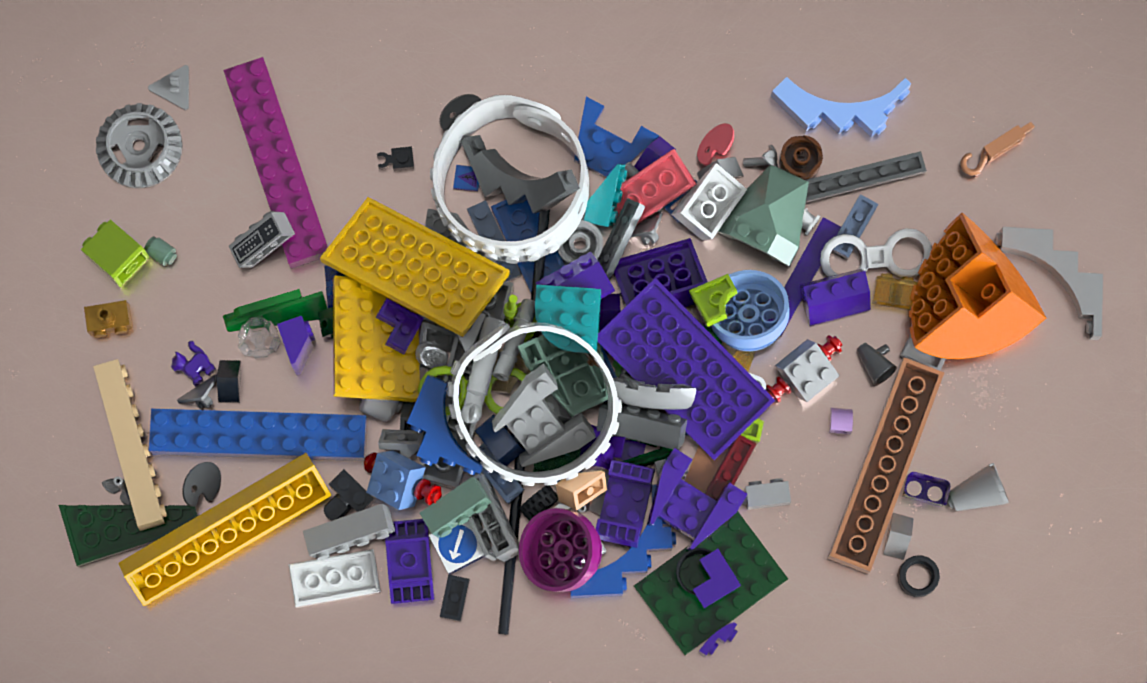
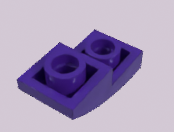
M732 622L718 630L704 643L698 653L704 657L708 653L712 655L719 645L716 643V640L723 644L727 640L731 642L738 632L735 630L737 624Z

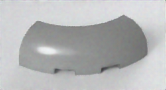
M626 377L613 378L617 397H619L623 404L644 408L677 410L688 409L692 406L695 399L696 388L686 384H658L656 388L655 385L645 384V382Z

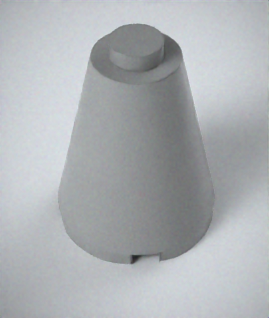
M994 463L987 465L951 489L949 492L950 496H948V503L951 509L955 507L956 511L1009 503Z

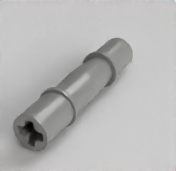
M530 299L522 300L517 315L513 319L514 324L512 327L532 323L535 316V301ZM527 333L519 334L505 342L503 351L499 353L498 361L492 373L495 378L508 381L513 367L518 360L519 350L517 346L524 343Z

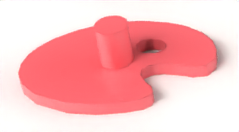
M723 123L714 127L703 138L697 151L698 160L702 165L707 166L711 164L715 152L719 155H725L729 151L735 132L730 124Z

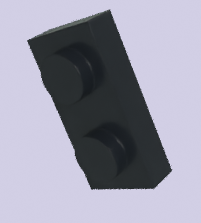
M448 574L440 618L461 622L470 579Z

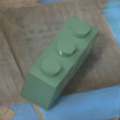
M472 476L437 500L436 503L421 511L420 515L430 532L437 538L449 535L452 532L451 529L457 525H463L468 522L469 517L473 514L484 511L492 501L480 482Z

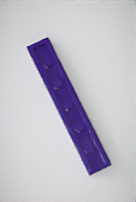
M824 217L784 287L789 301L788 323L803 298L799 284L813 280L821 266V251L825 244L837 236L841 229V226Z

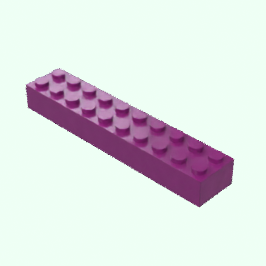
M261 57L223 70L270 210L284 212L295 233L282 244L290 268L293 269L320 260L328 246L264 58Z

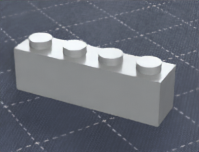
M379 504L304 530L303 534L309 556L317 560H323L330 557L331 553L349 551V547L354 545L364 546L369 544V540L387 538L389 533L395 532L389 507Z

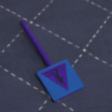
M456 165L453 189L478 191L479 182L472 166Z

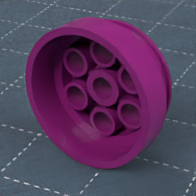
M552 508L535 515L525 526L519 542V560L525 575L534 585L547 591L568 592L581 587L595 574L602 558L601 539L592 523L581 513L568 509ZM570 525L571 531L568 534L567 527ZM551 535H553V541H552V543H550V536H551ZM584 537L587 539L585 546L583 545ZM567 546L569 548L568 555H566L565 553ZM551 556V564L549 565L548 558ZM584 558V560H585V565H584V567L582 568V566H581V561H582V559ZM565 568L567 569V576H566V577L564 576V570H565Z

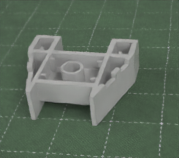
M544 363L525 376L521 385L513 392L509 401L492 420L495 432L507 425L526 449L525 452L519 455L522 467L578 450L596 438L594 428L582 413H579L563 424L544 400L545 397L558 389L556 379Z

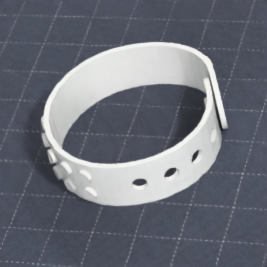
M494 95L478 101L457 116L449 130H446L443 134L439 148H436L434 152V166L430 169V180L433 181L431 194L443 225L448 227L451 231L450 235L457 243L461 241L466 248L491 261L498 260L510 264L525 261L532 262L549 253L556 252L576 230L585 213L589 200L590 180L580 142L574 132L561 120L560 115L543 104L512 95ZM516 118L528 127L559 138L575 153L581 164L580 189L577 190L570 207L563 217L542 234L522 241H497L472 233L460 225L450 214L444 199L446 175L454 156L462 146L461 140L471 136L489 122L498 119Z
M533 322L510 328L507 323H504L475 343L463 354L459 361L455 360L450 372H452L453 377L452 382H448L447 395L452 398V404L448 406L452 419H457L458 424L455 425L460 439H466L468 442L465 445L466 449L473 458L478 456L481 459V466L491 473L493 470L498 472L500 478L512 482L515 479L522 482V485L534 486V483L554 485L557 484L558 480L564 478L566 480L573 479L578 476L577 473L584 468L587 470L595 464L596 457L600 453L604 454L611 444L609 440L612 434L615 435L618 430L619 422H617L618 413H621L622 404L619 397H617L616 387L609 369L599 354L587 342L563 327ZM534 331H550L562 334L581 344L599 366L608 392L607 417L594 443L571 463L554 470L542 472L520 471L506 467L494 461L480 450L467 432L462 420L458 399L461 376L472 359L474 362L478 361L487 354L497 351L502 346L501 344L510 338Z

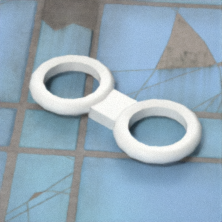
M909 228L896 231L888 238L885 245L866 246L858 237L842 234L833 237L825 244L821 251L820 263L827 277L838 275L830 267V253L839 244L851 243L859 249L861 254V264L858 269L865 270L866 272L868 268L887 267L891 273L898 277L913 278L919 276L918 271L924 259L928 260L930 257L932 245L924 233ZM913 237L919 240L923 246V259L915 268L909 270L901 269L893 261V247L900 239Z

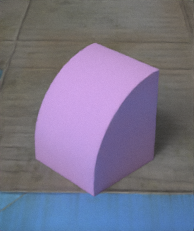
M831 408L829 433L850 435L853 427V410Z

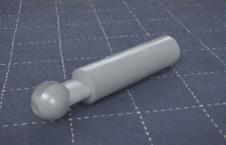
M485 317L479 340L505 322L496 318ZM498 350L492 354H487L478 361H473L466 388L467 394L464 406L461 409L462 419L466 423L474 424L481 419L482 407L485 396L488 393Z

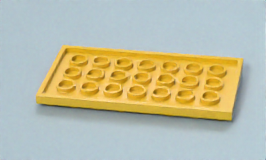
M369 197L366 198L320 257L321 262L461 337H464L510 275V271L503 266Z

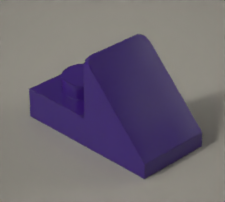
M611 436L610 441L615 448L614 460L624 461L644 454L646 444L626 440V437Z

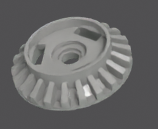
M128 104L122 109L115 110L110 117L108 116L105 119L104 124L100 126L98 137H96V154L101 167L112 180L130 188H146L164 181L175 170L182 155V137L173 118L161 108L159 109L151 104ZM144 119L149 121V125H128V122ZM135 141H144V148L139 151L133 148ZM159 144L164 146L158 159L153 163L149 162ZM118 145L126 162L123 164L118 162L112 147Z

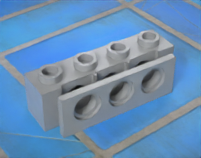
M478 473L473 477L480 482L492 502L487 505L488 507L484 511L470 516L469 523L485 557L492 561L498 558L506 562L519 554V542L492 484L485 475Z

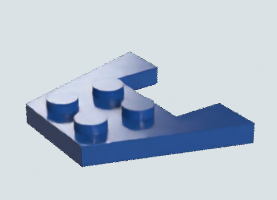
M586 96L578 140L585 156L587 169L607 178L617 164L625 165L628 162H633L660 135L641 126L632 143H629L595 124L604 109V105ZM575 155L574 162L580 164L579 159Z

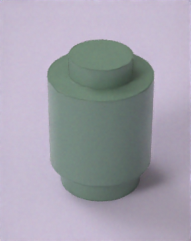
M151 237L144 247L147 254L163 266L172 264L177 257V254H175L176 249L160 237Z

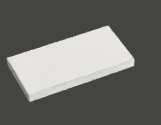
M374 549L332 556L323 560L315 559L288 564L295 607L381 592Z

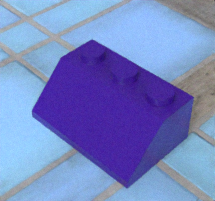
M591 251L536 282V285L601 289V299L615 291L606 273Z
M857 269L799 284L810 326L871 310L870 289L865 270Z
M302 316L277 324L296 375L301 374L314 348L312 341H315L308 320L304 321Z

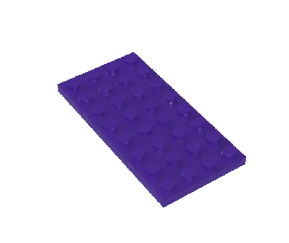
M656 278L598 333V343L635 380L655 385L656 388L658 384H686L696 388L695 399L691 407L688 409L664 410L669 415L676 414L681 418L687 419L686 432L713 460L732 444L775 401Z

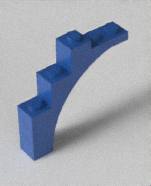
M657 484L652 485L651 488L652 503ZM657 517L653 525H646L639 538L637 548L631 547L618 560L598 569L584 585L570 591L571 598L622 596L623 590H627L626 577H622V574L647 573L648 568L652 567L651 555H647V552L672 551V545H676V532H672L671 527H663V524H666V522Z

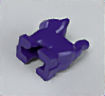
M189 341L188 347L195 355L190 361H187L184 355L175 352L171 368L174 371H182L193 381V385L197 387L203 382V378L200 376L202 371H205L206 375L211 376L217 369L209 361L207 354L200 347L196 346L194 341Z

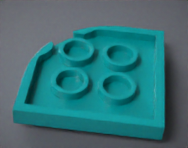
M536 285L535 317L537 323H548L563 327L579 336L597 352L601 289ZM541 331L549 342L560 349L569 352L589 353L574 339L550 331Z

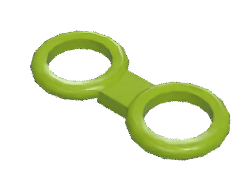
M444 365L427 371L420 380L418 394L427 375L434 377L449 375L453 377L452 372H450L452 367ZM513 368L510 376L516 377L521 382L527 375L518 368ZM463 374L459 384L461 390L458 398L460 410L464 406L468 380H466ZM492 375L484 403L489 410L497 414L503 407L496 404L492 398V386L498 380ZM449 406L445 407L446 416L451 415Z

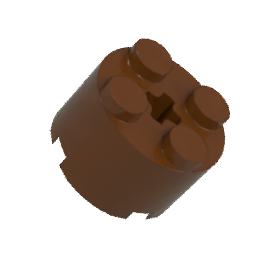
M810 136L791 137L782 147L779 167L803 180L812 179L818 173L822 164V148L818 141ZM801 156H803V157L805 158L804 160H801V161H799V160L797 159L798 157L800 158Z

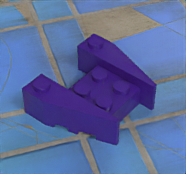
M674 448L670 451L659 470L647 525H653L658 517L692 539L686 549L689 551L693 550L737 513L748 494L733 484L728 483L721 491L717 500L712 499L681 479L693 459Z

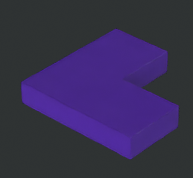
M386 298L376 316L377 319L394 327L385 345L403 355L424 318Z
M719 549L714 550L699 560L710 577L709 580L692 590L703 608L708 607L741 586Z

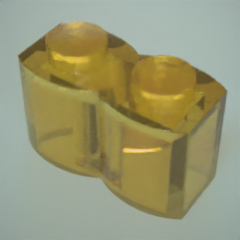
M882 273L875 278L872 304L911 310L913 301L910 300L913 285H918V282L914 281V278L911 277L896 279L893 278L892 274Z

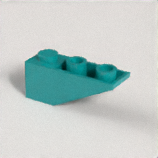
M617 164L587 202L584 221L605 227H613V223L618 218L617 204L621 202L623 194L622 190H620L621 184L627 176L624 164Z

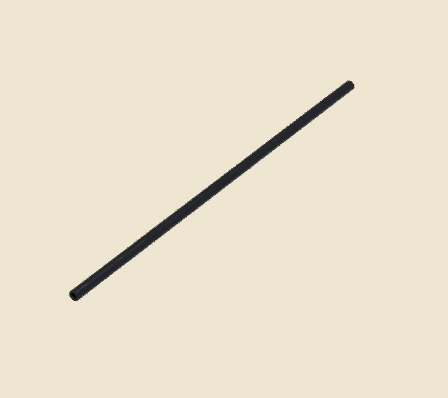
M550 209L539 212L537 236L548 230ZM546 256L534 261L531 300L533 301L536 299V282L544 278ZM538 331L535 332L530 340L538 338ZM518 456L515 458L514 469L525 471V467L521 466ZM522 493L512 500L510 504L509 523L517 540ZM516 556L507 560L504 565L498 634L509 635Z

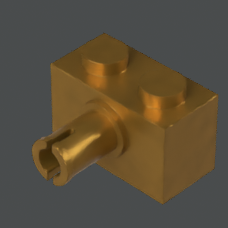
M126 300L84 307L87 332L90 336L93 335L95 338L105 337L106 333L124 334L128 332L127 330L133 329L130 307Z

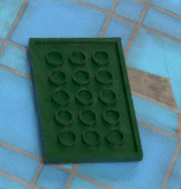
M738 511L695 548H705L712 552L719 549L741 584L740 587L708 607L703 608L697 597L684 590L677 579V564L680 558L688 552L686 550L687 547L633 586L684 656L788 580V577ZM692 555L681 566V581L690 591L710 579L699 561L706 555Z

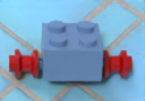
M394 450L380 453L373 452L365 457L364 470L372 473L366 493L398 510L415 507L417 499L422 500L424 498L426 504L431 505L442 497V490L439 485L431 486L429 480L423 479L426 467Z

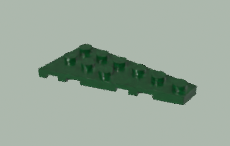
M58 505L77 567L153 543L198 516L196 506L168 505L165 506L167 516L163 517L165 524L140 531L132 505Z

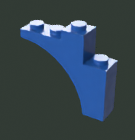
M427 375L407 421L411 425L410 429L422 433L423 430L426 431L416 456L421 457L420 461L430 466L433 463L437 464L442 457L444 458L443 462L455 467L458 464L463 466V471L469 474H480L483 469L482 464L463 450L449 428L445 410L448 382L432 375Z

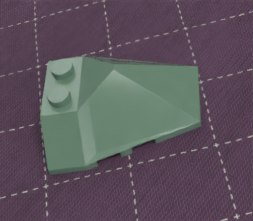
M770 165L747 188V191L718 230V233L732 240L735 238L790 267L800 245V234L809 182Z
M544 335L517 346L526 367L531 372L544 363L554 376L558 389L552 392L551 395L571 417L608 400L607 387L600 368H597L595 365L589 366L587 361L590 359L584 353L560 349L549 342ZM597 343V353L603 360V352H601L600 344Z

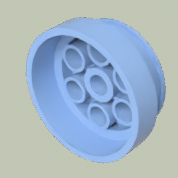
M742 270L729 274L737 289V294L730 298L725 309L726 315H732L727 316L725 320L711 325L713 332L727 345L740 351H757L770 346L784 331L789 320V301L786 290L776 278L765 272Z

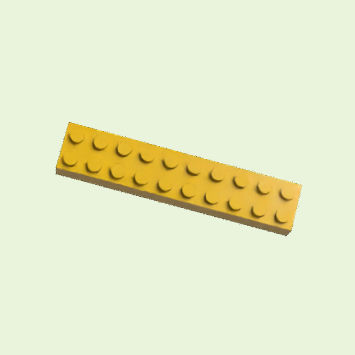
M304 453L120 561L118 564L125 579L143 606L332 495L308 454Z

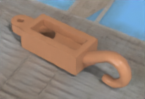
M1029 122L1022 128L1017 125L984 146L981 150L980 161L975 169H970L966 165L967 159L971 158L972 154H965L960 161L962 171L970 176L979 174L986 162H991L1022 142L1026 137L1025 134L1035 128L1034 124Z

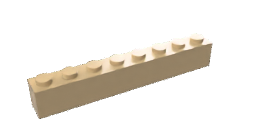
M116 359L93 366L137 526L142 531L165 524L163 517H166L167 513L164 504H159L158 497L161 496L159 485H154L152 479L156 474L153 464H148L147 461L150 452L147 444L142 443L141 437L145 435L142 425H137L135 418L139 416L136 404L132 405L130 397H133L131 385H126L125 377H128L125 364L121 365L119 360Z

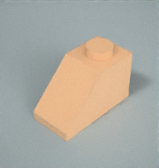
M603 471L577 473L578 476L573 479H562L556 484L558 501L578 510L607 490L605 473Z

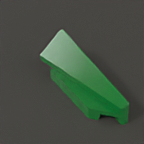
M300 289L239 306L233 309L234 312L223 315L227 331L233 332L277 326L279 323L302 316L304 321L319 320L318 312L326 310L328 307L323 291L302 297Z

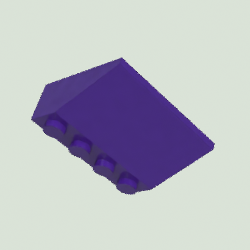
M691 238L620 258L614 271V277L624 308L654 278L684 307L695 304L689 290L708 282Z

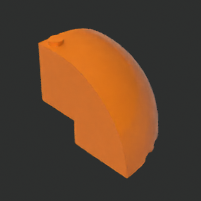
M963 213L958 215L943 231L946 234L939 243L934 242L932 245L930 257L928 260L924 259L918 271L920 278L917 285H913L910 298L913 304L909 311V317L912 320V326L909 329L914 347L926 354L939 358L966 359L996 352L1020 340L1047 319L1030 287L1011 261L987 234Z

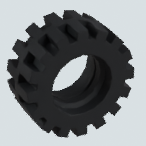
M546 485L533 494L519 509L530 521L538 513L553 506L558 501V495L550 485Z

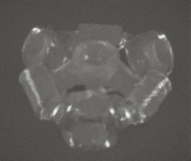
M263 316L250 317L245 325L242 324L237 336L239 338V345L237 346L245 356H254L255 359L264 358L277 351L281 339H279L277 334L278 329L271 321L268 322ZM264 325V328L259 331H252L250 326ZM268 336H272L273 340L269 349L264 346ZM246 339L253 342L255 346L254 351L245 342Z

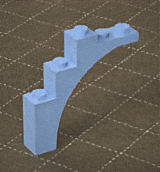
M786 77L772 91L771 97L806 131L810 127L814 129L823 119L839 134L842 130L848 131L853 126L854 120L872 137L875 133L879 135L887 127L885 125L888 119L886 115L895 108L894 103L898 99L902 101L910 93L911 83L905 78L890 93L864 102L840 103L818 98L807 93Z

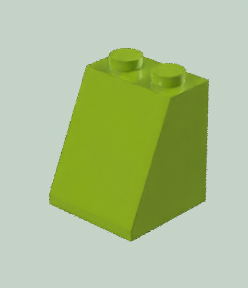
M110 219L98 227V232L93 237H88L83 242L81 251L112 281L121 287L148 260L149 256L139 243Z

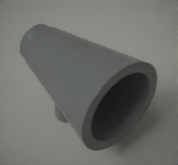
M863 343L857 348L858 355L874 385L881 384L897 369V366L883 356L890 351V348L887 344H884L875 350L867 343Z

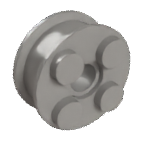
M581 220L573 234L558 249L563 263L567 265L590 251L598 260L603 249L602 235L595 225ZM576 241H583L586 246L583 249H577L574 247V243Z

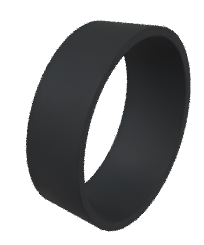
M705 548L689 550L680 558L677 564L676 574L678 582L684 590L695 595L694 592L687 589L681 581V566L688 557L695 554L708 555L712 552L711 550Z

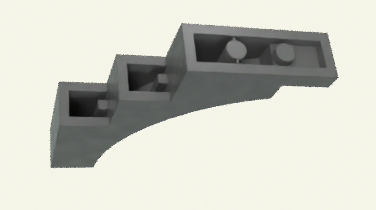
M480 135L465 137L461 140L485 197L500 195L503 192L509 205L523 203L528 200L532 212L538 213L548 211L580 189L572 169L558 171L546 178L530 176L511 166L496 149L486 150Z

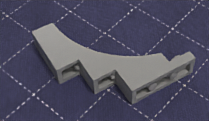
M1002 227L1000 232L996 234V245L999 246L1000 250L1004 253H1011L1030 259L1044 267L1057 278L1071 297L1078 318L1090 319L1086 324V333H1089V340H1098L1102 336L1103 274L1078 272V252L1053 250L1052 229Z

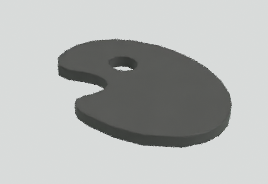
M463 94L451 100L444 107L439 118L442 130H449L457 116L469 109L474 103L482 101L481 98L474 94ZM453 112L454 117L450 118V114Z
M203 462L194 466L187 474L182 494L188 506L195 507L201 493L206 501H212L216 496L221 482V474L217 465L212 462Z

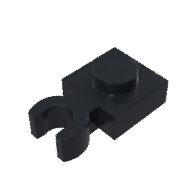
M412 146L392 148L391 155L385 152L377 153V158L386 159L385 163L378 164V168L381 170L388 168L389 165H393L394 171L414 169Z

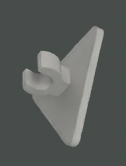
M184 65L148 86L149 91L184 110H188L189 67Z
M660 211L638 224L631 237L641 236L645 245L650 241L652 244L659 239L656 229L663 215Z
M217 375L212 376L178 398V403L196 401L199 409H202L204 406L208 408L213 404L208 393L215 384Z

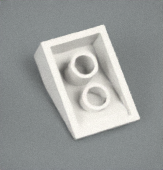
M715 163L697 182V185L683 197L671 215L701 240L713 239L747 189Z

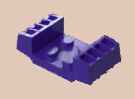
M614 459L611 461L607 490L600 519L598 518L596 524V531L601 540L634 548L638 547L655 468Z
M423 519L393 521L395 532L389 533V537L385 538L391 604L434 600L429 528Z

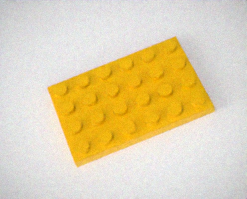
M334 276L333 396L416 402L419 396L418 387L420 383V365L415 356V351L419 345V329L404 355L385 345L394 327L377 319L376 316L388 297L346 276ZM399 304L400 306H402V307L408 309L409 311H411V312L417 314L416 312L410 310L409 308H407V307H405V306Z

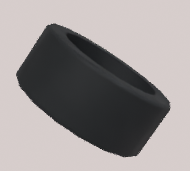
M923 555L912 556L906 559L900 566L897 574L901 589L913 597H924L930 594L938 586L940 580V573L936 563ZM914 564H923L931 572V581L923 589L913 588L906 580L907 570Z

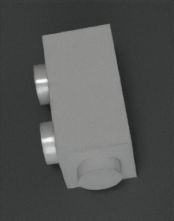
M783 478L772 479L767 484H762L761 481L749 482V486L744 488L745 493L748 495L742 504L747 506V510L784 506L791 503L789 482H783Z

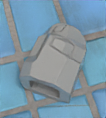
M423 343L418 345L415 356L420 364L432 369L446 365L449 353L431 344Z

